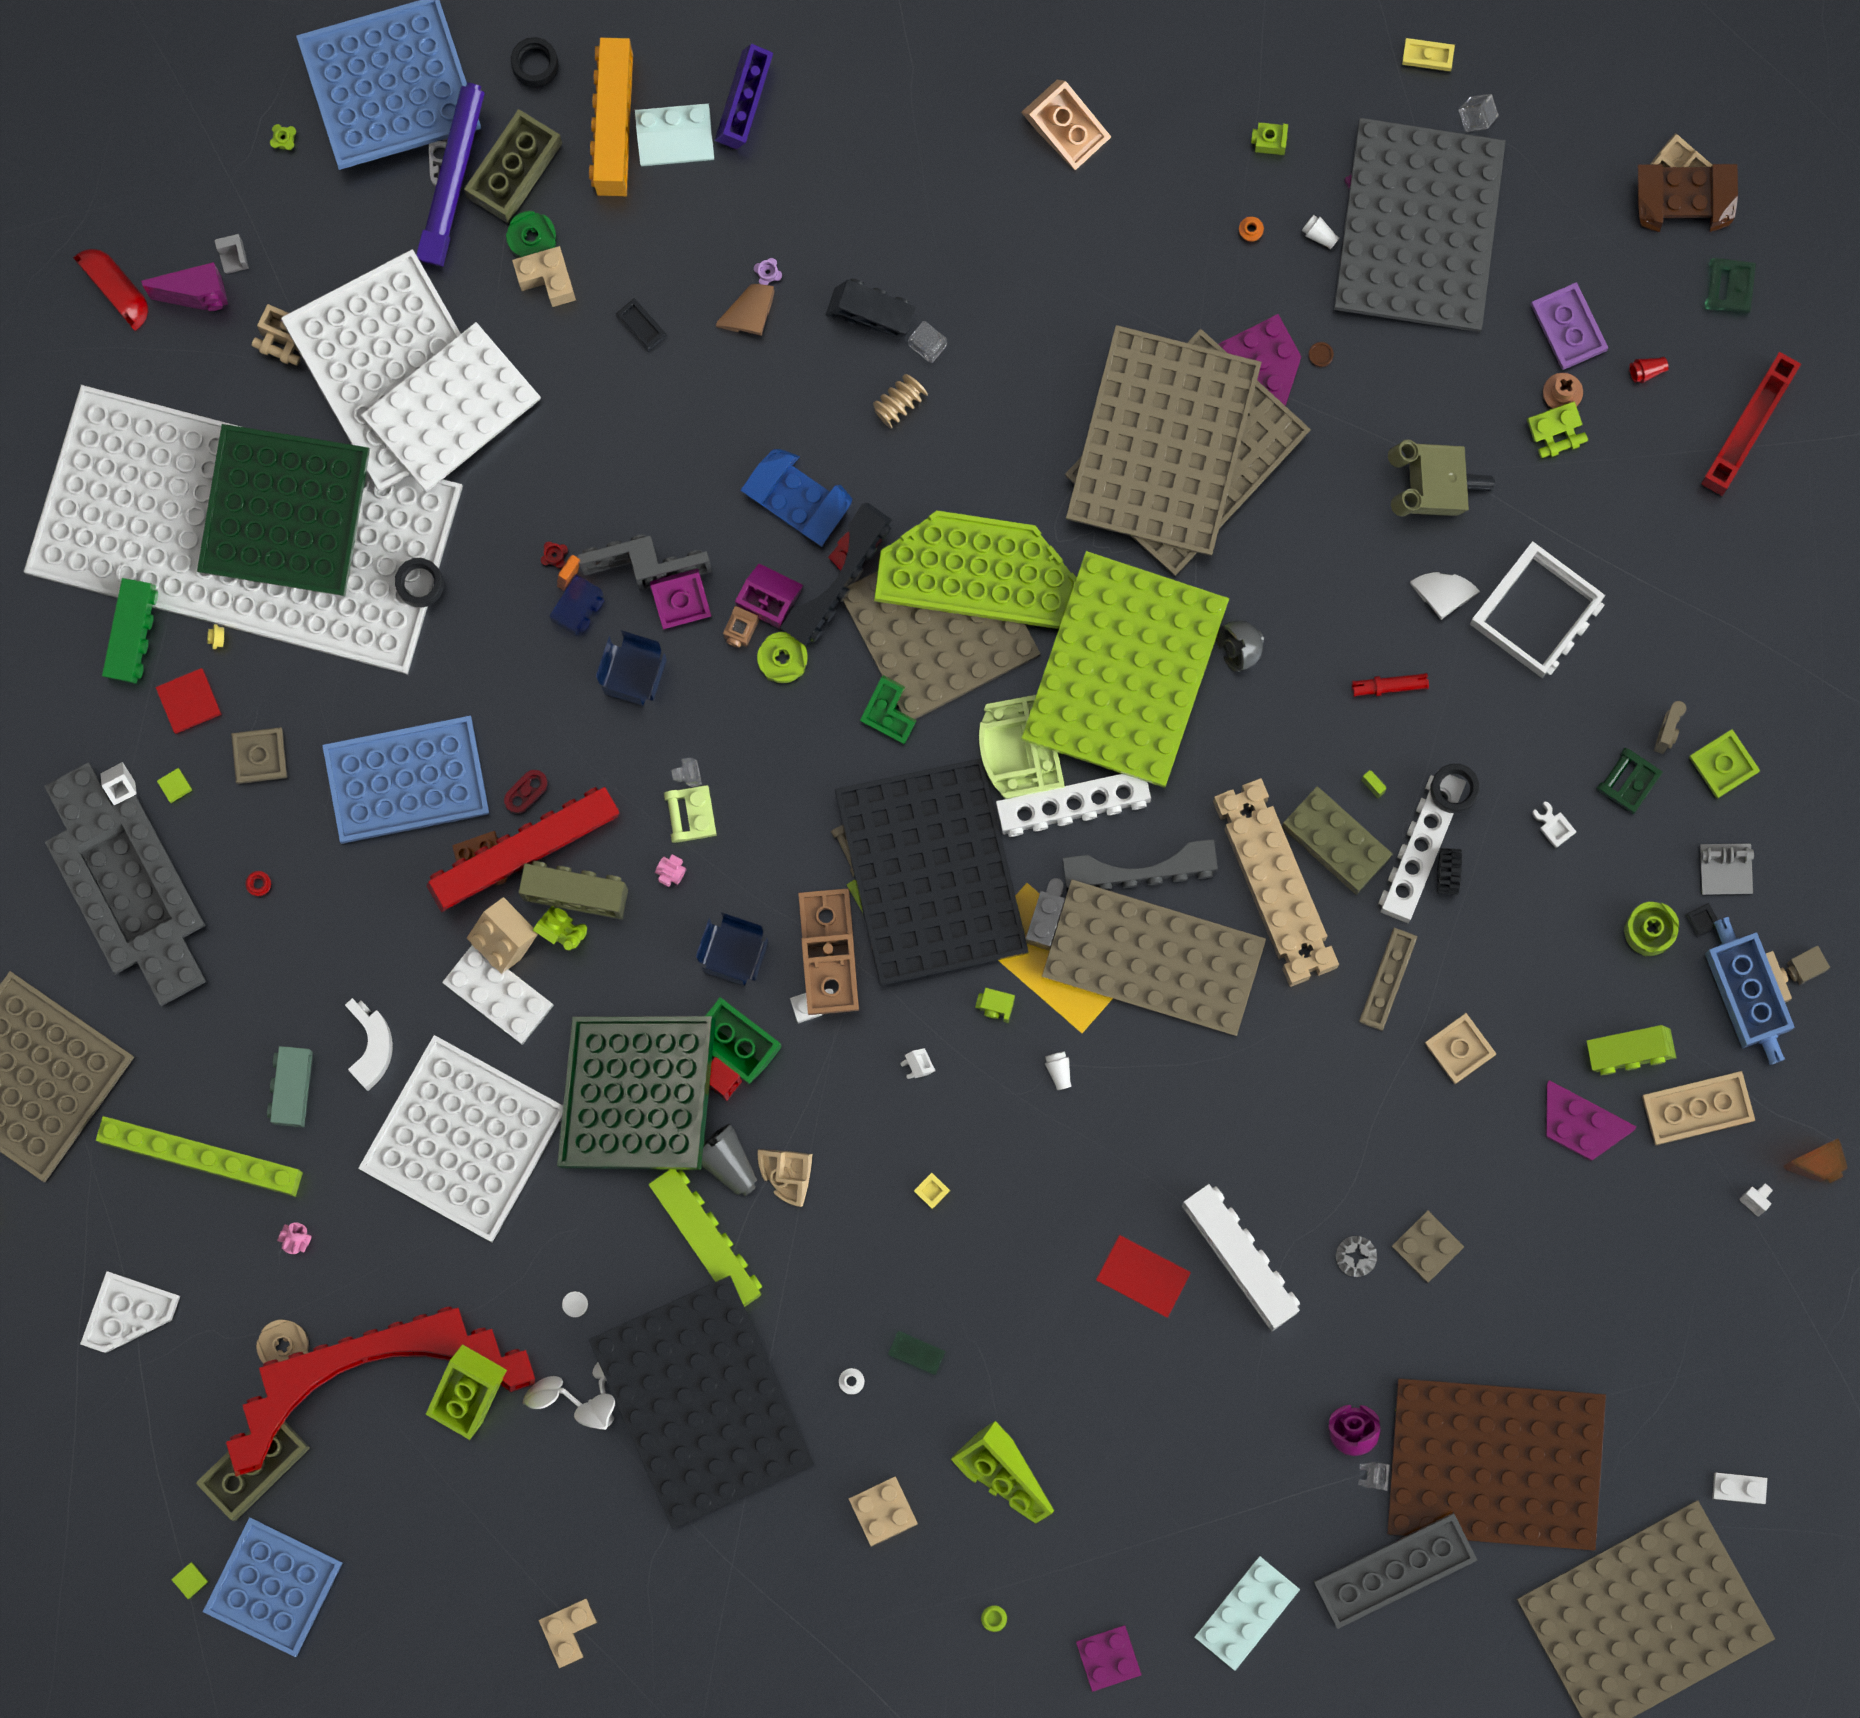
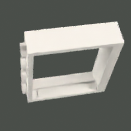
M1532 541L1473 617L1470 625L1543 678L1546 673L1551 675L1560 664L1556 660L1561 653L1566 656L1575 643L1571 640L1575 635L1581 636L1590 625L1586 622L1592 614L1596 617L1604 607L1602 600L1605 595ZM1533 559L1591 601L1543 665L1485 623V620Z

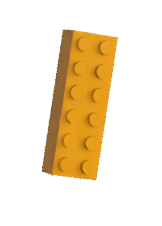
M600 38V46H595V61H597L598 70H594L596 93H593L592 104L593 108H595L596 117H592L591 130L595 141L590 143V155L594 165L589 166V179L591 180V187H595L598 196H627L633 52L630 38Z

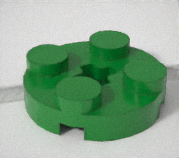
M525 211L516 215L511 220L506 233V240L511 252L521 258L555 248L556 232L553 223L547 216L535 213L534 211ZM528 231L538 233L535 241L531 242L524 239L527 237Z

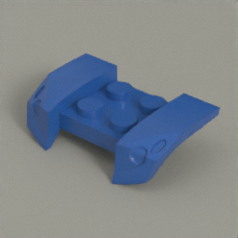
M773 449L758 464L741 491L822 547L851 505L852 498L841 485H835L831 491H828L792 466L800 456L782 449Z

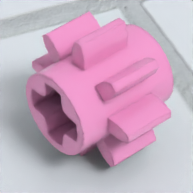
M672 854L670 859L663 857L655 870V873L660 875L658 878L660 883L670 887L672 882L677 885L680 883L686 871V868L681 866L683 863L681 858Z
M291 1223L289 1226L284 1225L277 1241L283 1242L282 1249L285 1252L297 1254L300 1251L305 1252L312 1236L306 1235L307 1228L304 1225Z

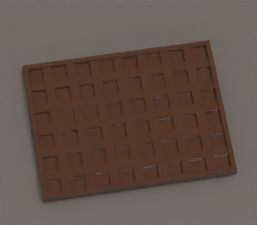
M1398 1378L1387 1534L1406 1536L1454 1512L1468 1541L1596 1550L1606 1394Z

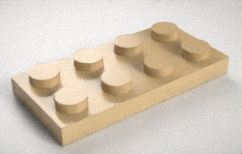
M1742 1071L1642 1096L1655 1146L1755 1121Z

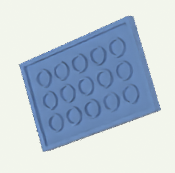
M471 716L322 745L341 844L490 814Z

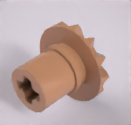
M1557 373L1546 381L1543 397L1547 406L1551 408H1556L1575 401L1577 407L1583 397V388L1575 376L1568 373Z

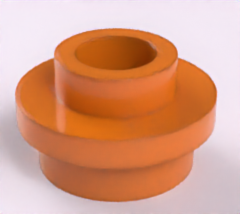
M1247 217L1241 221L1239 233L1244 240L1256 241L1263 235L1264 226L1258 218ZM1254 225L1256 230L1250 232L1247 230V226Z

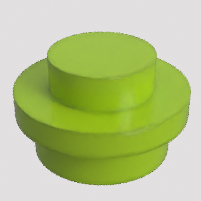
M989 1606L983 1611L981 1622L987 1630L997 1632L1006 1625L1007 1615L1001 1607Z

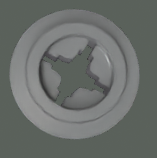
M1348 1237L1337 1248V1264L1349 1276H1364L1371 1272L1376 1264V1248L1370 1240L1364 1237ZM1358 1245L1360 1254L1368 1258L1360 1259L1356 1267H1354V1259L1346 1254L1354 1253Z

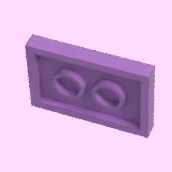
M1577 282L1531 302V307L1562 370L1608 350V346Z

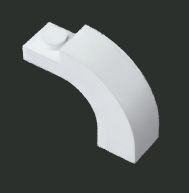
M352 998L345 1006L364 1026L368 1036V1044L363 1056L348 1070L369 1091L388 1069L393 1050L392 1036L387 1022L377 1010L368 1016L371 1010L362 1000L357 1003Z

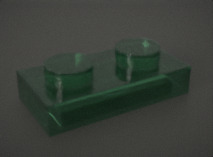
M898 1331L888 1355L936 1375L946 1351Z

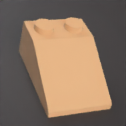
M1057 79L1021 112L1034 129L1074 170L1111 138L1073 89L1063 80Z

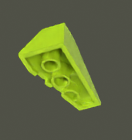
M996 1421L980 1430L952 1456L951 1460L967 1478L973 1482L980 1481L990 1488L988 1492L994 1496L998 1493L1009 1501L1010 1507L1035 1524L1054 1512L1013 1439Z

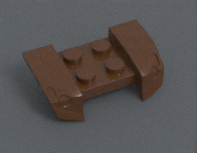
M1663 164L1638 165L1639 218L1641 226L1660 232L1663 218H1710L1709 232L1729 226L1735 218L1737 208V164H1712L1711 167H1663Z

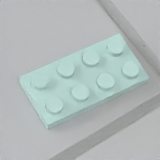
M1259 1556L1196 1634L1195 1638L1235 1671L1300 1589Z

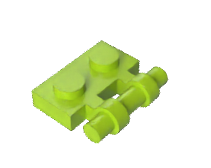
M1575 401L1526 418L1534 442L1544 439L1546 446L1538 449L1540 458L1549 455L1554 457L1559 455L1560 451L1568 448L1576 449L1580 447V444L1588 441L1585 432L1576 435L1573 429L1583 425ZM1565 432L1567 439L1555 443L1553 436Z
M551 906L537 922L533 931L551 943L555 944L558 941L566 950L576 948L580 941L585 938L587 926L585 924L574 926L571 924L573 919L564 910Z

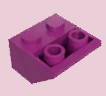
M759 563L746 579L735 600V604L739 608L758 615L760 620L781 630V625L791 612L804 585Z

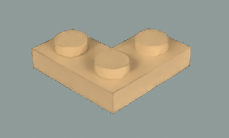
M587 1599L539 1620L559 1668L583 1658L574 1633L597 1623Z

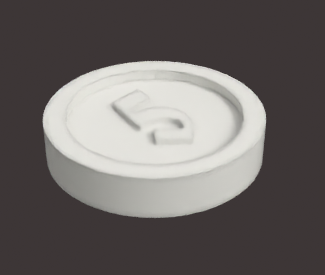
M570 1292L564 1297L562 1307L564 1312L570 1317H580L588 1309V1300L580 1292Z

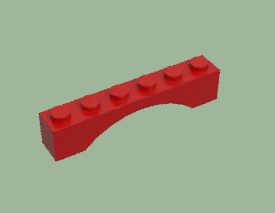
M1781 352L1778 353L1701 483L1703 486L1721 496L1724 495L1801 363Z

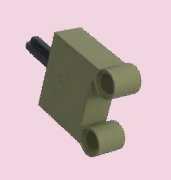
M1404 440L1388 451V460L1391 465L1400 468L1409 464L1411 489L1399 493L1391 500V509L1397 516L1402 517L1410 513L1458 516L1469 510L1467 489H1494L1495 479H1493V476L1466 474L1464 446L1416 444L1412 440Z

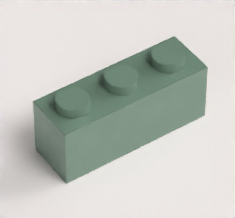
M279 1046L278 1053H274L273 1068H276V1076L271 1078L270 1093H273V1102L269 1103L267 1108V1118H271L270 1122L274 1125L304 1127L313 1055L310 1049Z

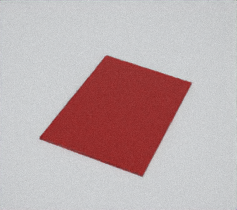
M1119 1235L1096 1281L1168 1318L1191 1272Z

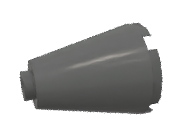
M727 1124L714 1132L708 1140H704L702 1167L736 1195L742 1193L743 1196H746L756 1188L754 1183L757 1181V1178L734 1128Z

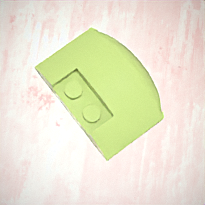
M1036 695L986 704L984 708L986 713L982 722H980L979 729L981 757L990 781L1005 799L1065 787L1058 752L1021 740Z

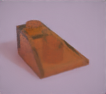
M1835 1139L1784 1165L1787 1171L1819 1182L1828 1179L1829 1183L1844 1177L1842 1172L1848 1169L1839 1139Z

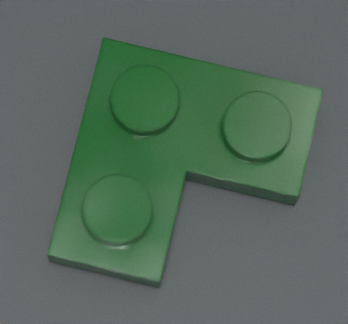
M883 675L860 721L905 744L917 720L895 709L905 686Z

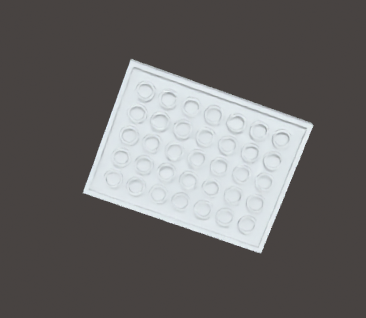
M413 249L281 318L282 323L350 443L370 448L367 473L378 492L410 476V473L361 418V415L461 334Z

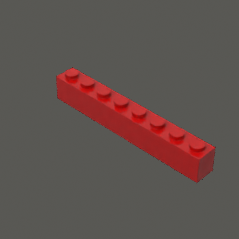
M594 787L583 794L585 798L577 802L575 799H572L563 804V809L559 812L549 811L540 817V822L534 825L529 822L520 827L518 834L512 837L507 834L496 840L497 845L490 849L484 846L475 851V857L467 861L465 858L452 864L453 868L444 873L442 869L430 876L431 880L428 881L426 887L440 911L447 910L523 869L524 864L538 861L616 819L620 812L607 789L603 787L598 790L597 787Z

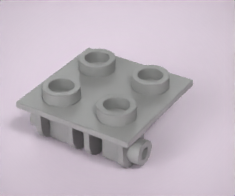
M1700 844L1702 895L1753 894L1752 859H1754V850L1751 849V844Z

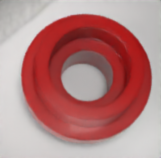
M262 871L252 872L246 879V889L254 896H263L270 890L271 880ZM257 880L263 881L261 888H255L254 884Z

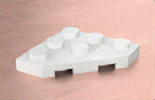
M106 1271L80 1344L107 1353L172 1321L180 1296Z

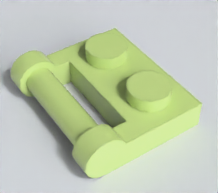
M708 785L664 792V799L668 801L673 831L671 834L672 843L717 836ZM679 799H685L690 827V831L687 832L682 830L678 806Z

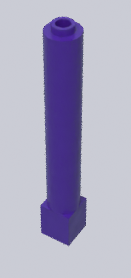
M467 82L466 86H461L426 227L425 230H422L416 254L419 261L441 267L444 266L450 242L449 234L485 92L481 91L480 85Z

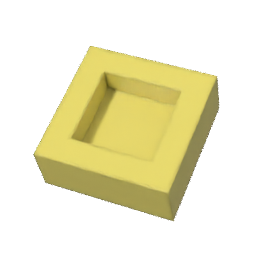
M931 1173L914 1192L933 1209L950 1190Z

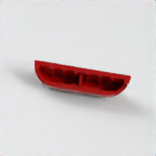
M87 249L76 254L73 259L133 330L136 331L140 328L147 318V301L107 253L97 249Z

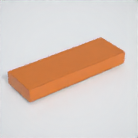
M571 555L558 573L557 587L565 591L577 574L580 564L579 558Z

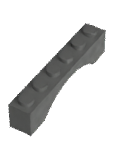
M1214 839L1189 842L1170 859L1154 866L1138 869L1113 867L1099 862L1089 855L1063 858L1066 892H1068L1071 879L1109 891L1112 890V886L1122 885V888L1137 887V883L1147 882L1148 885L1162 884V880L1172 879L1173 882L1187 881L1189 876L1207 879L1213 877V873H1217L1218 870Z

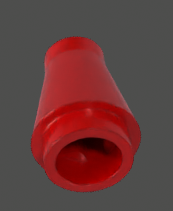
M1665 357L1635 359L1629 365L1632 380L1644 383L1669 369Z

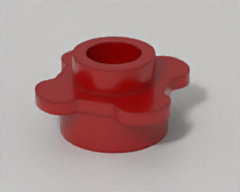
M550 541L546 542L541 563L545 566L550 564L555 565L557 568H562L565 565V554L568 552L567 546Z

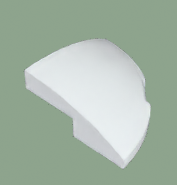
M1433 572L1421 575L1410 581L1411 586L1424 602L1427 601L1441 620L1480 593L1471 582L1455 574L1448 575Z

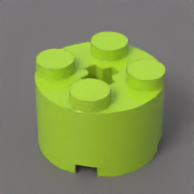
M1645 902L1635 908L1626 920L1624 926L1626 941L1634 951L1643 956L1659 955L1675 942L1679 931V920L1676 913L1668 905L1658 902ZM1649 926H1656L1657 929L1654 932H1648L1647 928Z

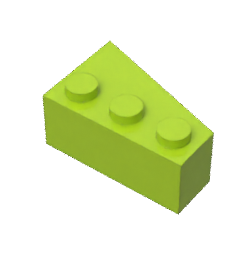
M1663 1025L1587 1040L1592 1071L1600 1072L1601 1075L1616 1073L1615 1069L1625 1067V1070L1641 1068V1064L1650 1063V1065L1665 1063V1060L1676 1059L1671 1029Z

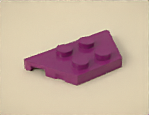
M1550 1080L1546 1084V1138L1590 1161L1632 1133L1637 1127Z

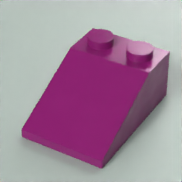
M214 262L141 281L142 286L152 300L201 310L208 309L209 311L220 310L223 308V305L228 304L222 276Z

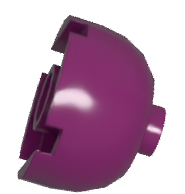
M1345 1405L1336 1409L1329 1419L1328 1430L1331 1442L1338 1451L1345 1455L1360 1456L1370 1452L1377 1444L1380 1436L1378 1415L1374 1410L1360 1405V1408H1351V1405Z

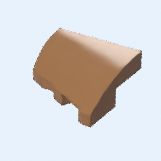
M751 284L717 321L716 327L734 332L740 330L762 336L775 293L774 286Z

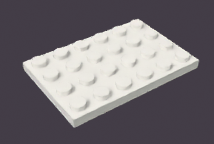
M475 322L365 411L361 418L422 489L428 492L537 403L541 397L477 322Z

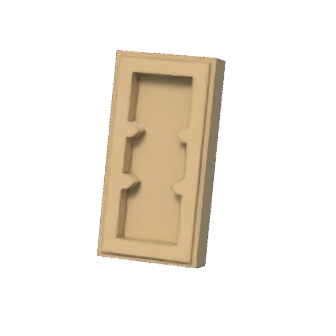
M1771 951L1766 953V956L1786 1003L1792 999L1786 985L1788 977L1784 968L1779 967L1775 954Z

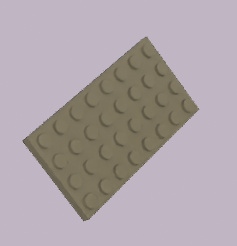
M1071 879L1042 977L1237 1036L1266 938Z

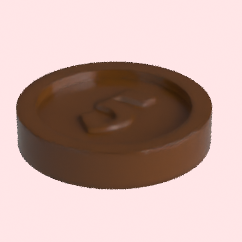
M1318 342L1311 346L1308 356L1314 366L1326 367L1332 362L1334 353L1329 344Z

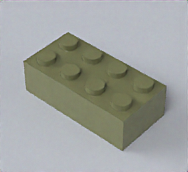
M518 109L464 188L466 197L501 220L509 223L561 147L562 140L560 134Z
M1318 786L1282 825L1284 831L1355 895L1368 884L1392 856V853Z
M532 861L531 865L524 864L519 895L523 901L623 919L628 888L625 882L621 881L620 877L606 875L605 879L596 877V873L582 870L581 874L573 873L571 868L557 866L556 869L547 868V864L538 861Z
M284 1422L273 1438L261 1469L235 1476L229 1452H227L196 1484L230 1520L236 1521L310 1447Z

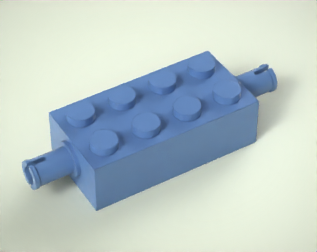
M1729 917L1723 918V920L1720 919L1714 922L1722 944L1708 950L1705 956L1741 1047L1743 1049L1757 1043L1762 1044L1770 1065L1785 1060V1057H1783L1776 1038H1778V1035L1787 1033L1795 1027L1759 936L1756 932L1740 939L1739 937L1736 938Z

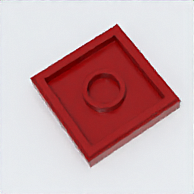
M203 668L156 687L175 734L222 715Z

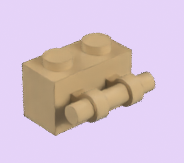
M267 304L257 325L260 335L265 336V338L261 340L255 337L252 347L259 349V352L264 355L271 354L280 358V361L285 364L291 363L298 366L301 357L293 354L294 349L297 351L298 349L281 321V318L289 313ZM276 341L285 345L284 349L273 345V342Z

